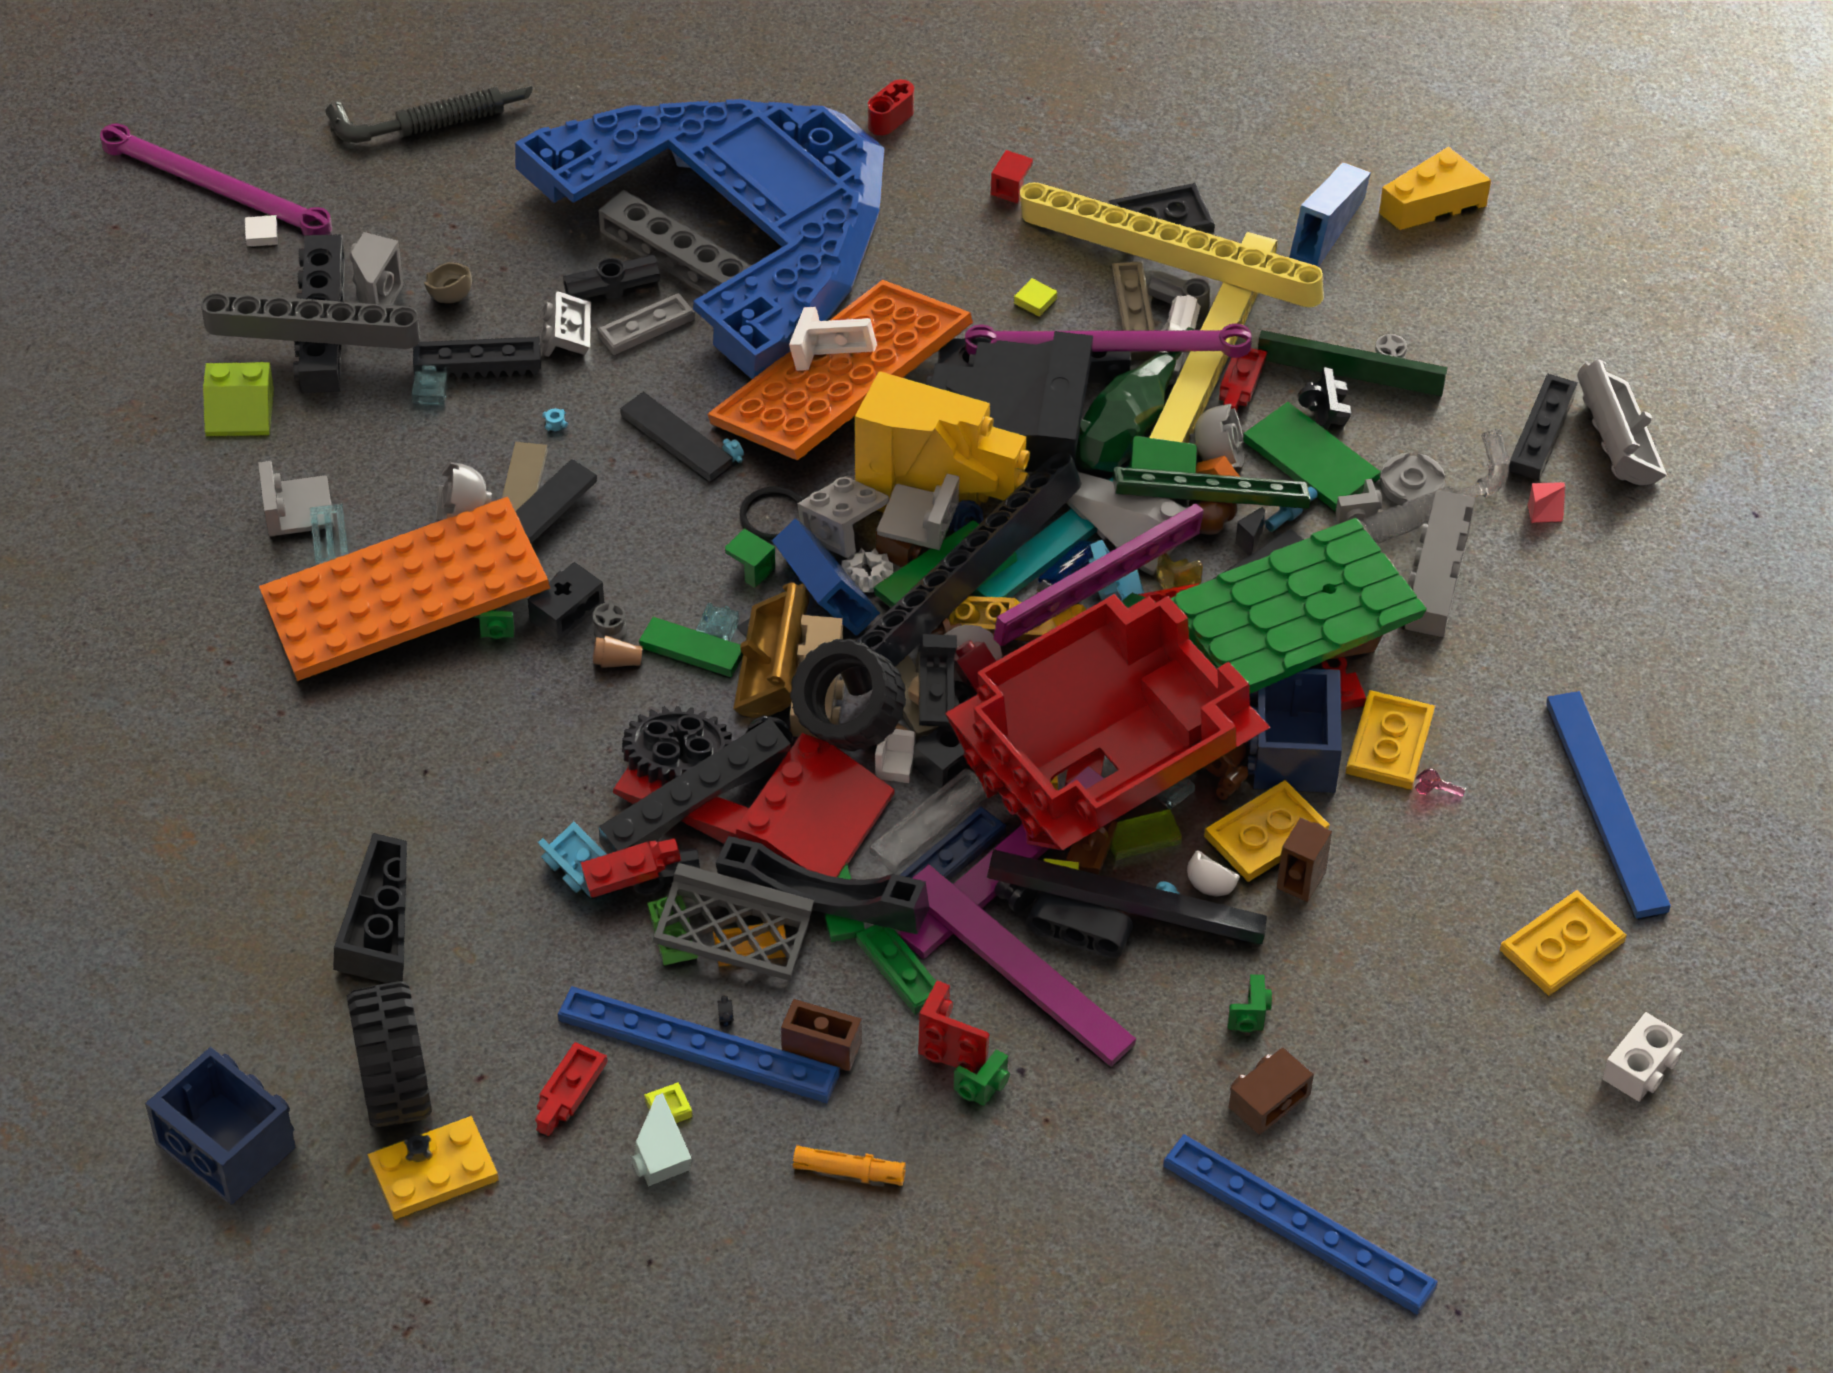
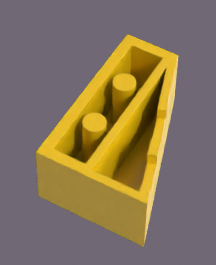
M1447 147L1383 186L1379 214L1399 230L1435 221V216L1449 212L1452 216L1460 214L1461 209L1476 205L1477 208L1486 207L1491 179L1451 148Z

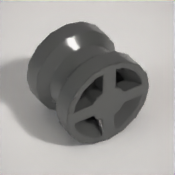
M606 602L595 608L593 611L595 638H604L605 635L621 641L625 638L627 626L624 608L613 602Z

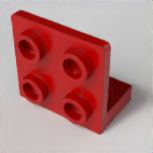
M937 980L919 1013L918 1054L923 1055L932 1062H942L955 1068L962 1066L977 1075L988 1060L989 1033L949 1018L953 1009V1001L950 1000V985Z

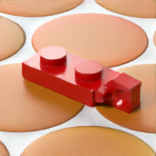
M1251 348L1248 354L1243 357H1231L1220 385L1219 400L1224 401L1223 405L1231 404L1230 409L1235 408L1236 412H1238L1239 405L1247 406L1266 362V351Z
M674 838L660 842L649 841L581 862L580 864L590 896L597 897L659 877L658 873L665 870L666 865L681 861V856Z
M577 1042L573 1043L539 1094L540 1100L537 1104V1110L540 1112L535 1118L537 1132L550 1136L557 1127L559 1120L566 1122L574 1114L606 1066L607 1055Z

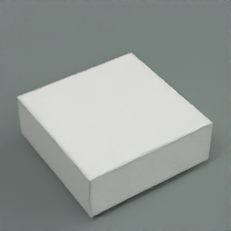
M276 215L245 218L247 247L278 245Z

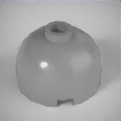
M1226 404L1208 409L1198 418L1195 424V433L1190 434V443L1197 446V452L1202 461L1225 455L1233 468L1242 467L1245 454L1244 450L1238 452L1239 441H1243V434L1235 408L1230 409L1231 404Z
M449 462L446 464L442 476H448L444 486L439 485L436 520L454 517L462 512H471L477 507L491 503V492L486 491V482L477 470L460 463Z

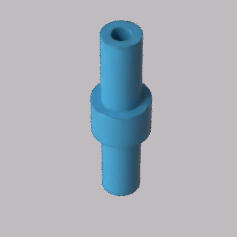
M1308 487L1311 502L1318 494L1313 487ZM1279 507L1280 510L1264 522L1265 527L1273 532L1287 520H1294L1303 512V508Z

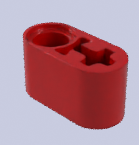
M902 79L895 80L868 101V129L871 133L880 136L890 134L914 114V85L911 82Z

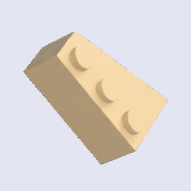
M802 615V644L798 645L797 652L799 663L805 659L806 654L816 649L818 645L824 642H831L834 639L843 640L842 618ZM841 674L831 682L825 697L826 715L828 720L834 725L840 723L841 706H836L837 700H843L845 683L843 680H840ZM791 702L790 732L796 737L804 733L818 738L800 724L798 717L794 714L792 709L793 703Z

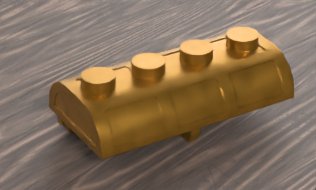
M793 582L783 585L785 592L752 606L746 641L740 645L743 658L733 707L736 712L750 718H758L762 715L770 716L783 711L792 702L790 698V692L792 691L791 682L799 663V657L797 656L798 645H801L802 642L801 619L802 615L807 613L810 600L809 591L804 584L797 585Z

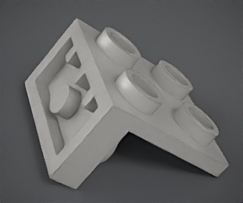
M271 461L258 462L269 536L334 527L327 476L281 481L280 473H273Z
M946 474L942 486L937 485L934 492L896 484L877 527V534L940 550L959 503V476Z
M845 476L836 479L832 484L812 493L809 497L797 503L799 519L820 540L825 548L847 558L856 552L852 524L888 504L889 498L888 495Z

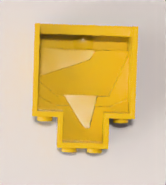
M880 371L855 415V481L888 495L889 499L896 484L934 492L937 485L942 486L946 474L959 476V501L972 500L980 506L981 502H987L989 496L1005 500L1029 477V474L1025 472V468L1029 461L1030 452L1026 450V436L993 427L994 420L990 417V403ZM887 504L876 511L884 513Z

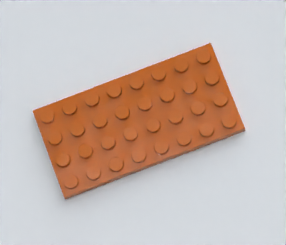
M881 280L830 319L870 318L877 341L875 352L814 355L809 370L796 371L790 351L708 413L710 424L790 458L799 460L856 415L879 371L903 378L973 323L971 312Z
M508 496L477 507L471 512H462L457 516L429 524L259 586L297 681L551 589L548 578Z

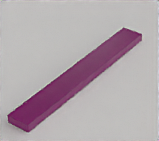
M1197 504L1190 506L1000 614L996 619L993 640L1000 646L1008 644L1196 536L1200 531L1204 510Z
M1087 767L1070 783L1078 780L1087 789L1104 778L1090 767ZM1020 825L994 849L1037 860L1050 848L1027 844L1026 831L1023 825ZM993 850L953 884L980 908H983L996 896L994 890L998 881L987 878ZM929 912L926 914L918 935L904 931L898 932V935L907 946L922 959L930 955L953 934Z
M928 864L913 877V879L926 881L929 901L928 912L1110 1067L1135 1046L1136 1038L931 865Z

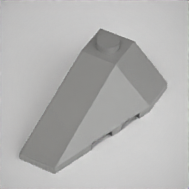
M1080 472L1078 474L1082 485L1066 502L1082 519L1089 520L1098 529L1097 534L1103 540L1108 539L1117 548L1186 509L1168 498L1115 494L1112 481ZM1175 548L1139 569L1153 576Z

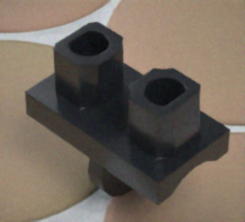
M1324 367L1321 371L1322 377L1317 383L1308 382L1298 392V401L1302 407L1309 408L1310 411L1314 412L1316 423L1327 431L1331 423L1345 426L1352 413L1350 405L1341 404L1347 395V383L1334 380L1333 370Z

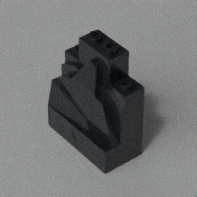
M1055 331L1052 341L1040 344L997 340L995 344L978 342L976 354H970L968 367L935 363L933 375H927L926 385L990 403V417L994 420L993 427L1026 436V450L1030 452L1025 472L1036 471L1048 458L1059 453L1070 454L1076 466V450L1088 379H1091L1093 335Z

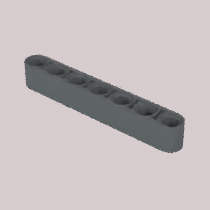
M211 293L206 295L201 301L204 326L206 331L212 335L399 349L413 348L421 340L418 313L412 307L228 293Z

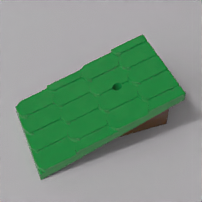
M1357 518L1311 534L1310 538L1275 550L1267 557L1218 574L1215 579L1180 591L1175 597L1170 598L1188 617L1190 641L1216 669L1230 662L1249 683L1250 694L1327 659L1375 652L1384 634L1422 618L1427 610L1408 583L1399 575V572L1387 556L1381 552L1380 547L1373 538L1364 530V527Z

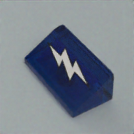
M1080 541L1042 574L1038 581L1041 583L1047 579L1052 584H1055L1090 564L1089 559L1094 557L1090 544L1095 542Z

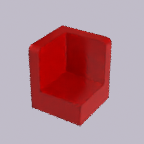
M1006 150L991 172L990 195L1018 204L1021 200L1020 189L1024 186V178L1033 165V159Z

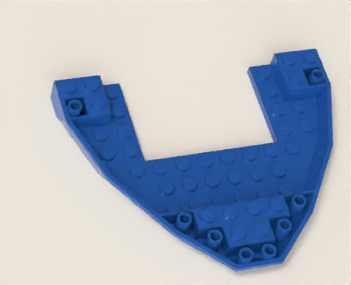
M742 99L708 103V101L659 104V106L648 107L631 105L595 114L591 119L579 122L576 120L568 121L564 126L552 129L549 127L541 128L515 142L516 169L554 203L565 196L574 203L669 148L782 246L779 250L693 301V310L714 328L713 345L751 379L791 351L789 343L804 307H816L819 320L827 321L850 293L880 211L884 147L846 115L824 106H799L792 103L779 102L762 103Z

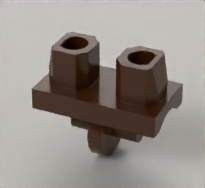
M1113 820L1072 844L1066 861L1079 862V870L1099 875L1117 831L1118 821Z

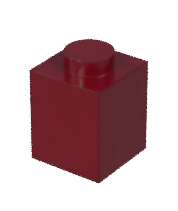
M969 640L957 647L956 656H954V669L963 683L969 686L971 694H977L976 689L979 687L977 672L996 662V659L984 642L973 643L972 640Z

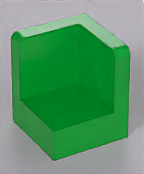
M745 528L725 546V553L744 564L745 582L754 588L776 568L775 546Z

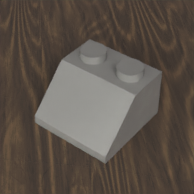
M363 232L359 241L352 245L349 259L353 264L352 280L356 285L357 297L360 303L392 305L404 286L399 242Z

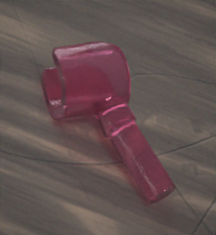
M1432 768L1425 769L1416 777L1420 782L1415 786V789L1423 795H1427L1434 788L1460 796L1465 794V788L1445 782V780L1440 778L1437 771Z

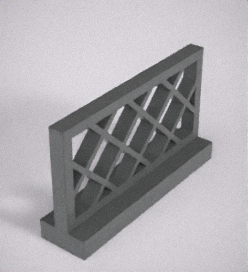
M678 863L672 887L653 937V943L790 981L805 933L809 928L814 900ZM677 895L693 899L696 905L681 911L675 900ZM714 906L727 908L730 915L715 921L708 909ZM701 912L709 924L693 930L686 918ZM752 915L761 918L764 924L749 930L742 918ZM680 922L686 931V934L679 937L664 934L667 926ZM736 922L742 934L727 939L721 927ZM788 925L799 929L796 935L783 939L777 927ZM714 931L721 942L710 947L703 945L698 937ZM770 931L777 943L762 949L754 937ZM748 941L755 951L750 955L743 956L737 954L733 946ZM782 950L788 959L786 967L772 964L767 956Z

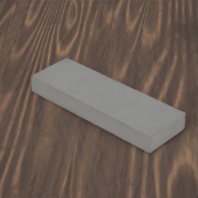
M677 293L598 328V337L610 352L616 355L695 320V312L683 297Z

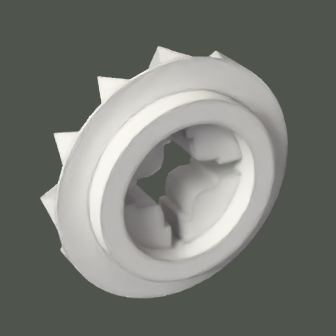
M861 548L859 553H854L842 561L841 567L862 592H874L875 585L893 574V563L888 560L887 554H878L876 548L871 552H865ZM864 564L869 565V568L872 569L871 576H868V572L863 568Z

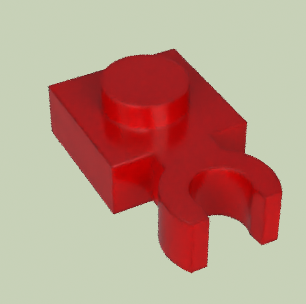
M1345 657L1338 658L1337 668L1330 667L1327 660L1323 661L1321 669L1340 670L1341 711L1365 706L1366 695L1356 672L1346 674L1347 661Z

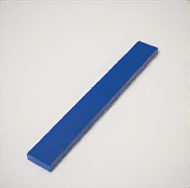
M1580 691L1547 697V708L1635 918L1668 913L1671 904Z
M571 986L558 1012V1021L824 1103H828L840 1076L839 1067Z
M1185 1134L1182 1135L1164 1159L1163 1167L1417 1315L1437 1288V1280Z

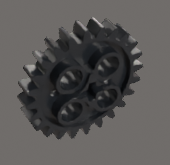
M663 706L662 713L658 714L650 709L649 717L639 714L638 722L630 721L629 729L624 730V738H622L623 760L629 762V770L637 769L638 777L649 775V783L659 779L663 786L732 743V733L726 732V724H718V717L715 716L707 719V711L697 715L694 714L693 707H690L687 712H682L680 706H676L675 710L670 712L668 708Z

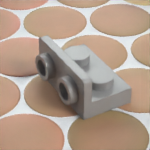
M556 291L550 302L546 301L540 314V318L544 320V326L540 334V342L543 343V355L549 357L556 346L585 355L590 348L591 302Z

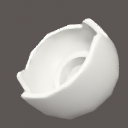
M1200 851L1194 853L1187 866L1189 880L1196 889L1206 895L1215 897L1228 895L1236 887L1239 880V874L1223 867Z

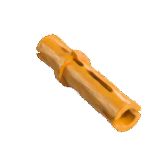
M797 1145L793 1157V1169L861 1179L862 1183L879 1181L902 1186L906 1172L905 1162L877 1159L872 1154L856 1156Z

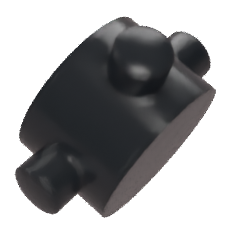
M724 995L721 996V1000L717 1001L719 1022H723L725 1026H728L730 1021H734L732 999L728 1000V996Z
M415 1135L411 1138L407 1137L404 1141L408 1152L405 1156L406 1160L409 1162L412 1160L415 1162L429 1160L433 1155L429 1148L431 1138L428 1135L425 1137L422 1135Z

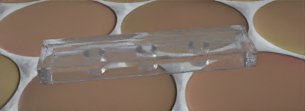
M968 768L962 770L870 845V854L894 873L987 797L977 775Z

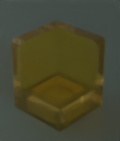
M1164 553L1158 557L1156 578L1164 589L1197 583L1201 584L1203 564L1200 560L1189 563L1186 558L1173 563L1168 554Z

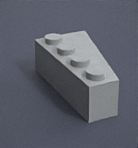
M1436 490L1428 524L1423 523L1419 542L1423 543V548L1417 547L1413 566L1418 567L1417 572L1411 571L1408 585L1427 610L1422 618L1406 624L1405 630L1444 638L1468 541L1475 497Z

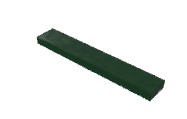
M1261 330L1258 342V350L1267 352V362L1321 372L1325 367L1332 369L1333 375L1441 397L1443 395L1448 368L1445 366Z
M1114 467L1112 476L1115 494L1309 509L1311 500L1307 483L1300 481Z

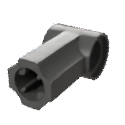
M1157 271L1153 275L1148 288L1150 296L1172 304L1177 295H1190L1196 298L1197 303L1201 306L1197 320L1208 315L1210 311V286L1207 281L1201 278L1183 280L1162 271Z

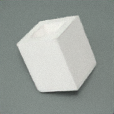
M895 729L891 735L885 738V741L879 745L877 744L875 775L878 778L895 782H910L914 763L915 733L913 731Z

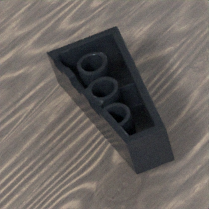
M376 833L372 834L334 945L333 970L386 983L403 982L407 864L406 840Z

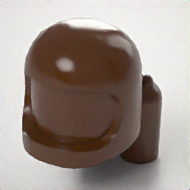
M1201 500L1189 501V507L1197 504L1204 510L1199 532L1205 535L1219 533L1225 522L1232 520L1237 514L1236 503Z
M1246 743L1204 766L1213 775L1221 777L1216 794L1222 800L1230 797L1248 777V767L1242 766L1248 754Z

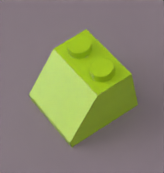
M270 362L206 363L203 383L205 436L270 435L274 395Z

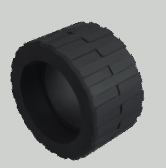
M834 639L828 643L824 642L806 654L805 659L796 668L797 671L792 678V691L790 692L794 714L798 717L800 724L808 729L811 734L839 749L857 751L860 749H870L876 744L879 745L885 741L888 735L894 732L898 722L902 719L903 709L906 705V689L900 672L893 666L891 661L863 643L860 644L856 640ZM856 666L866 667L872 678V694L868 705L852 721L838 725L832 724L828 720L825 711V697L831 682L841 672Z

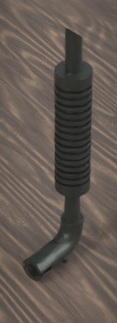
M496 86L488 88V90L484 89L482 93L481 91H476V94L472 92L470 95H460L459 99L455 96L453 100L448 98L447 101L446 99H443L441 102L436 101V105L434 102H431L430 106L427 103L424 104V107L423 105H419L418 108L415 106L413 110L407 108V112L405 109L395 111L396 119L369 126L367 123L354 125L353 121L350 122L344 106L339 102H335L337 110L334 109L331 103L327 106L325 113L332 124L330 127L331 132L335 131L337 137L347 142L362 143L371 141V137L399 131L402 137L411 136L412 132L414 135L418 131L423 133V129L427 132L429 128L435 130V127L439 129L441 126L446 127V124L451 126L452 122L455 125L458 124V121L463 123L464 120L465 122L470 119L475 120V116L477 119H480L481 115L482 117H487V114L492 116L493 113L494 115L504 113L505 104L528 99L533 87L528 86L500 93L499 88Z

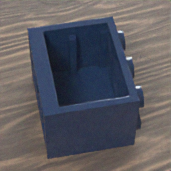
M1307 668L1251 693L1250 700L1254 701H1250V706L1270 726L1269 729L1247 741V748H1249L1250 754H1253H1248L1247 758L1248 775H1253V789L1269 790L1286 780L1296 791L1336 793L1342 753L1340 670Z
M209 1047L145 1103L155 1143L231 1205L296 1148L293 1136L294 1127L290 1121V1107L287 1102L277 1094L272 1096L264 1089L257 1077L252 1074L247 1076L239 1070L236 1062L229 1055H220L212 1047Z

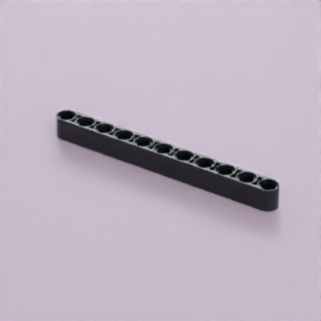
M1059 453L1048 458L857 642L863 643L891 661L893 666L896 667L920 644L923 634H930L1080 489L1082 482L1072 456L1068 453ZM856 666L840 673L849 694L859 696L872 690V678L866 667Z

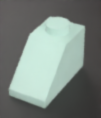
M663 1093L655 1097L636 1140L635 1155L631 1156L638 1177L644 1175L648 1186L689 1171L692 1159Z

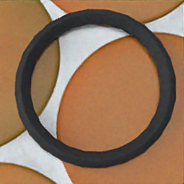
M768 486L760 488L745 498L740 508V519L746 530L762 539L773 540L779 534L765 533L754 528L747 519L746 511L752 500L766 493L786 494L798 503L804 500L798 493L785 487Z

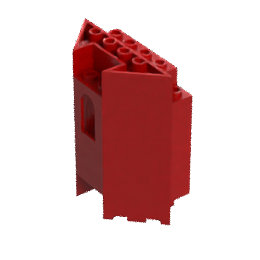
M1115 594L1111 595L978 671L979 687L976 689L977 695L945 713L964 750V757L969 766L974 769L988 799L997 793L1000 794L1008 812L1012 815L1017 814L1022 820V825L1026 831L1027 844L1058 850L1066 849L1270 728L1250 706L1249 683L1230 662L1216 669L1190 641L1188 617L1169 596L1156 603L1148 596L1127 608ZM1098 751H1101L1118 770L1087 789L1078 780L1058 791L1051 784L1054 777Z

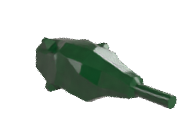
M1191 327L1186 328V330H1194ZM1184 351L1157 353L1137 368L1117 376L1094 399L1081 420L1076 450V467L1083 471L1099 474L1113 473L1114 467H1120L1127 460L1131 459L1133 438L1135 436L1146 437L1158 421V417L1164 408L1165 391L1173 375L1177 359Z

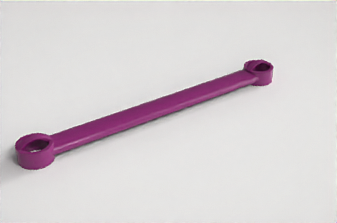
M123 124L107 125L100 132L101 145L107 154H126L270 216L276 215V218L301 228L304 236L329 235L332 231L331 216L324 208L312 207L307 209L135 137L130 134L128 127ZM113 137L121 139L118 142H109L108 140ZM315 220H319L322 224L314 227L307 225Z
M1236 323L1229 324L1222 330L1058 331L1093 335L1092 352L1222 351L1228 357L1239 358L1248 354L1252 342L1251 331L1246 326ZM980 324L967 330L965 334V347L969 355L976 354L977 345L972 344L971 341L980 337L990 339V343L993 344L997 340L1040 344L1052 341L1055 331H995L988 325ZM1237 336L1246 341L1240 345H1232L1225 340L1229 337Z

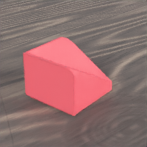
M1532 483L1528 501L1531 523L1561 522L1563 520L1564 483Z

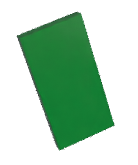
M1286 402L1243 433V441L1293 480L1305 482L1307 487H1313L1317 491V498L1335 512L1339 496L1360 494L1364 490L1366 479H1372L1373 484L1380 479V470L1289 402Z
M974 520L944 539L940 550L929 549L875 585V596L892 608L979 524ZM1014 552L981 585L1017 562V553Z

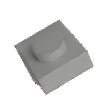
M1372 479L1365 480L1363 494L1338 497L1335 515L1337 524L1353 518H1357L1362 525L1376 523L1377 513L1379 509H1382L1383 502L1380 490H1375Z

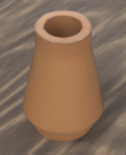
M607 635L604 638L596 637L593 664L601 665V668L640 666L642 646H636Z

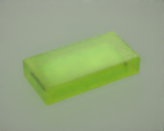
M1170 809L1118 822V828L1110 849L1115 860L1181 844L1182 835Z

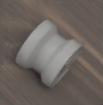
M1386 334L1376 341L1375 351L1380 354L1405 358L1407 343L1398 335Z

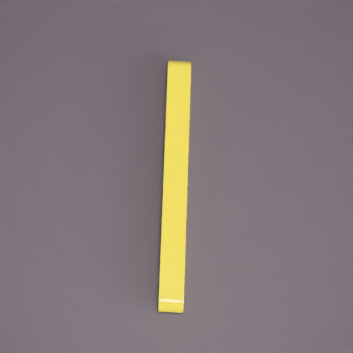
M1028 183L1020 189L1022 218L1028 223L1303 307L1317 306L1323 300V273L1315 265L1041 183Z
M1247 232L1241 244L1276 254L1278 241ZM1223 282L1201 330H1222L1225 326L1235 323L1244 325L1258 293ZM1229 337L1225 341L1235 345L1238 337ZM1190 351L1150 438L1184 443L1190 442V434H1193L1195 431V424L1205 410L1229 358L1228 356L1224 355L1222 351Z

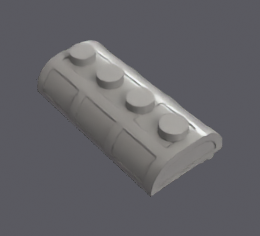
M1595 360L1591 364L1585 362L1579 369L1577 377L1584 393L1583 401L1590 408L1593 415L1592 423L1600 432L1603 440L1602 447L1609 455L1613 464L1611 466L1612 472L1618 479L1622 481L1627 480L1637 485H1650L1663 479L1667 474L1647 428L1652 420L1651 414L1645 411L1640 412L1629 383L1606 372L1604 368L1606 362L1602 360Z

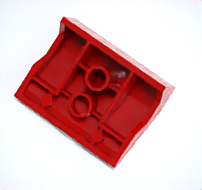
M801 733L735 828L736 838L761 843L775 854L810 871L838 877L895 794V789L836 746Z

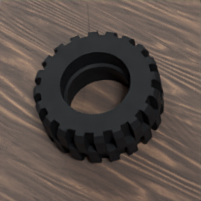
M398 981L352 990L346 997L370 1125L381 1128L426 1119L432 1113L409 984Z

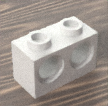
M1645 1012L1607 1059L1602 1079L1640 1102L1648 1091L1654 1093L1663 1080L1664 1075L1662 1073L1667 1067L1673 1069L1680 1060L1683 1051L1679 1047L1683 1034Z

